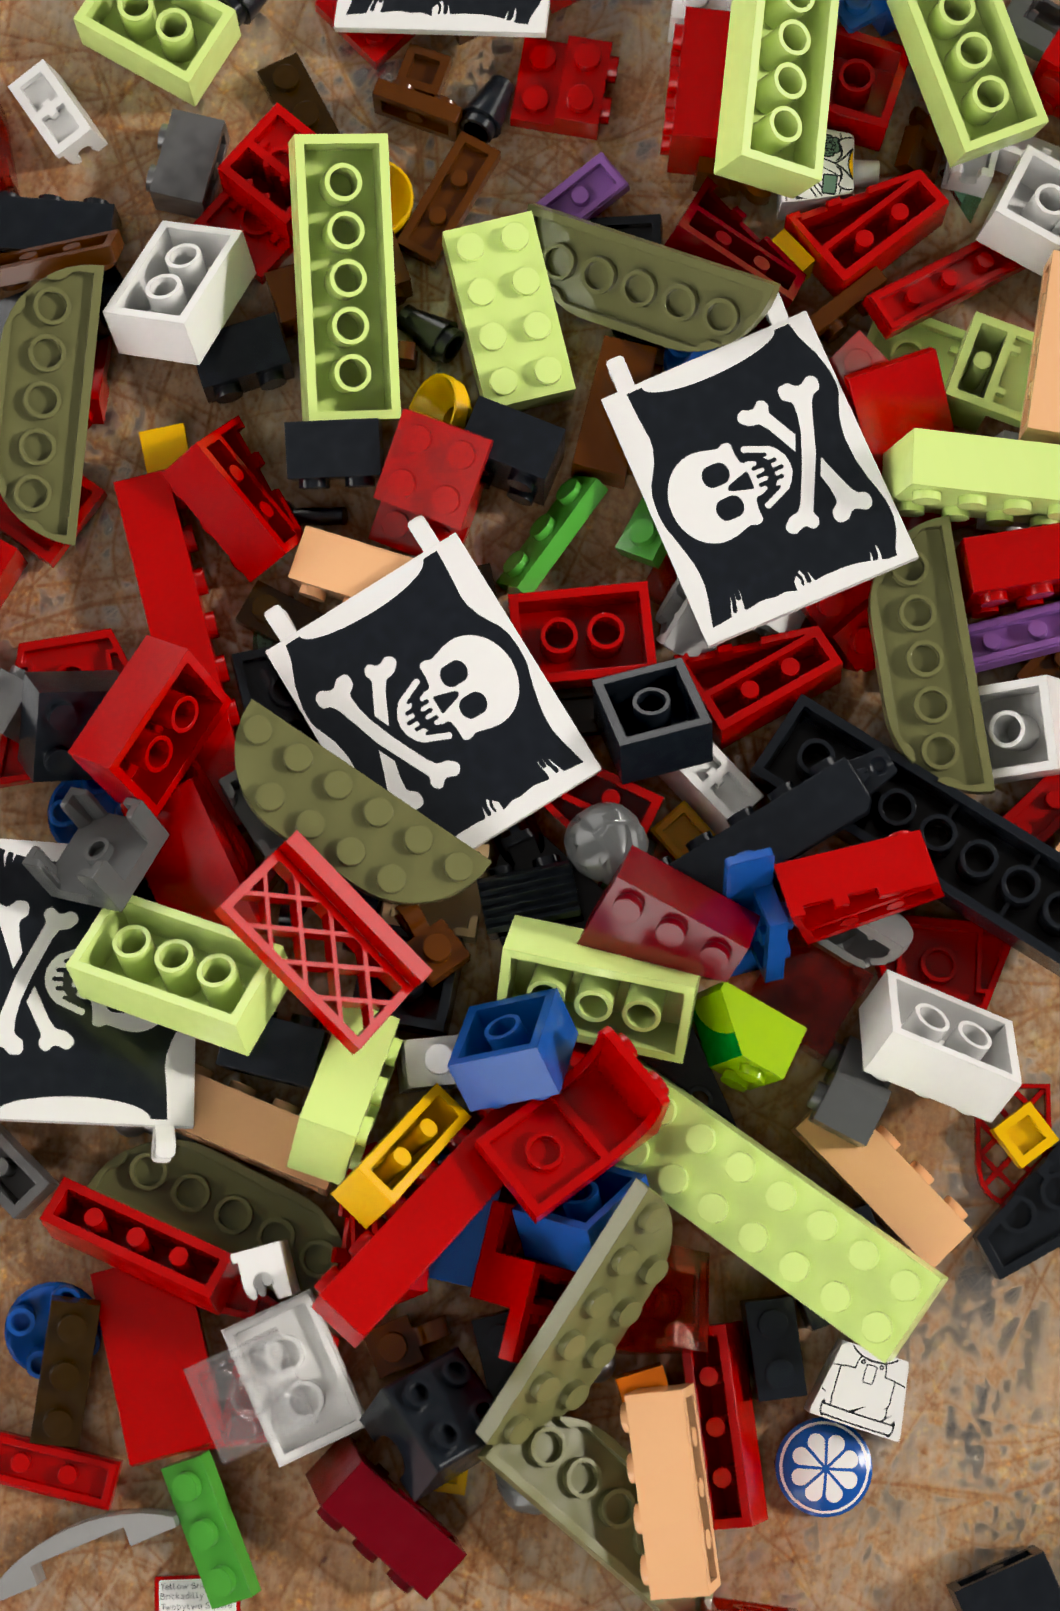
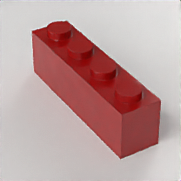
M66 1177L62 1179L39 1218L53 1239L220 1316L241 1277L238 1263L232 1264L230 1256L232 1253Z
M742 1321L679 1329L686 1384L694 1383L713 1529L753 1527L768 1520Z

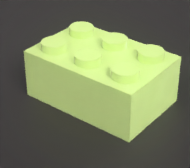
M85 0L73 18L83 45L195 107L241 37L236 10L218 0Z
M342 1007L343 1021L358 1035L363 1029L361 1009ZM390 1015L366 1044L353 1055L333 1034L331 1035L298 1120L287 1163L288 1168L339 1185L345 1179L348 1168L353 1170L361 1162L367 1145L366 1142L370 1131L373 1130L381 1101L384 1093L387 1092L403 1040L395 1037L400 1021L399 1018Z

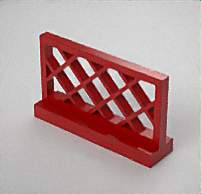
M298 830L279 845L213 911L352 1055L366 1044L413 989L423 983L433 971ZM271 868L288 884L289 894L269 892L267 872ZM257 884V891L250 890ZM239 900L258 902L260 924L248 923L233 906ZM270 903L290 905L292 927L272 925ZM302 907H310L322 919L323 930L303 928ZM273 936L293 938L294 960L282 959L274 950ZM305 939L324 941L326 962L306 961ZM336 942H344L356 954L357 965L338 964ZM308 972L327 973L329 995H317L308 983ZM339 974L358 976L360 998L341 996ZM370 977L379 978L390 989L393 996L389 1000L372 999ZM342 1007L361 1009L363 1029L358 1035L343 1021ZM373 1010H379L374 1016Z

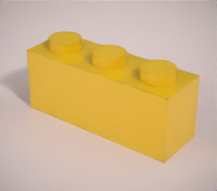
M436 1083L408 1110L331 1195L367 1229L398 1200L467 1123L471 1116Z

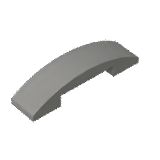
M161 1508L117 1510L82 1520L57 1532L22 1556L0 1578V1601L43 1582L46 1579V1575L41 1564L42 1561L121 1528H124L129 1544L133 1546L176 1528L181 1524L177 1512Z

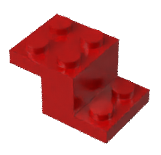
M278 102L217 167L223 191L194 221L196 225L243 230L256 270L254 278L262 285L266 282L264 273L278 269L294 251L288 142L294 134H316Z
M403 408L373 498L381 500L368 539L417 557L423 553V550L408 528V522L422 515L440 542L456 532L464 545L486 485L485 482L480 480L494 440L411 409Z
M492 1200L469 1297L510 1308L498 1358L519 1363L576 1272L525 1257L511 1210L515 1205Z

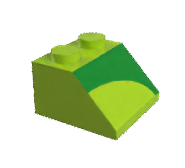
M720 982L697 993L693 1019L708 1066L722 1075L720 1080L727 1086L742 1092L783 1080L807 1028L729 982Z

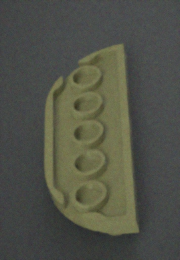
M536 203L528 204L527 211L532 210L554 300L575 316L666 348L685 352H700L720 348L739 340L753 330L766 316L776 299L781 285L780 283Z
M104 265L67 267L47 275V277L34 284L18 299L10 311L0 341V494L9 509L27 527L50 540L75 546Z
M947 515L923 522L908 531L919 559L872 579L867 610L883 715L890 738L898 752L912 764L916 763L937 776L938 782L954 787L964 794H992L995 792V785L950 516Z
M251 699L242 715L236 733V774L240 789L250 809L268 829L283 840H286L298 830L351 886L379 901L403 906H414V904L431 903L451 898L471 886L490 866L491 860Z
M176 1140V1152L169 1163L153 1162L151 1159L152 1142L141 1144L118 1154L107 1162L87 1185L92 1190L232 1254L273 1242L288 1240L301 1291L286 1297L288 1299L309 1289H312L315 1298H317L320 1293L314 1286L334 1264L337 1267L339 1263L331 1262L333 1247L341 1248L342 1236L330 1217L317 1204L289 1187L202 1144ZM273 1283L269 1286H266L267 1288L275 1291L272 1287Z
M637 1178L634 1180L475 1431L486 1444L498 1445L507 1439L508 1442L506 1444L519 1445L534 1430L544 1426L556 1416H563L569 1410L579 1408L586 1401L589 1395V1388L603 1367L614 1357L616 1347L630 1325L639 1318L642 1306L655 1285L665 1277L669 1267L667 1259L672 1242V1218L663 1198L643 1181Z
M556 1416L544 1426L534 1430L519 1445L506 1444L508 1442L506 1439L498 1445L486 1444L477 1455L478 1458L654 1611H710L713 1593L710 1596L651 1600L649 1585L645 1586L643 1584L640 1573V1559L645 1554L643 1536L642 1534H637L634 1526L633 1511L635 1504L638 1503L636 1483L632 1484L627 1473V1456L630 1452L604 1430L581 1419Z

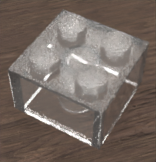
M277 1327L184 1369L186 1378L224 1465H229L318 1423V1419Z

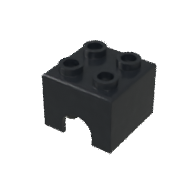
M456 1346L382 1388L360 1418V1422L374 1442L379 1441L384 1435L396 1444L405 1465L404 1474L399 1480L413 1501L416 1502L482 1461L477 1455L486 1443L475 1431L495 1399L461 1350Z

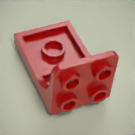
M608 1025L598 1032L596 1042L586 1056L565 1075L560 1094L553 1095L545 1100L532 1099L475 1141L474 1147L535 1224L657 1134L670 1104L668 1097L669 1089L661 1076L653 1070L648 1072L636 1058L638 1056L637 1050L631 1040L623 1033L616 1034Z

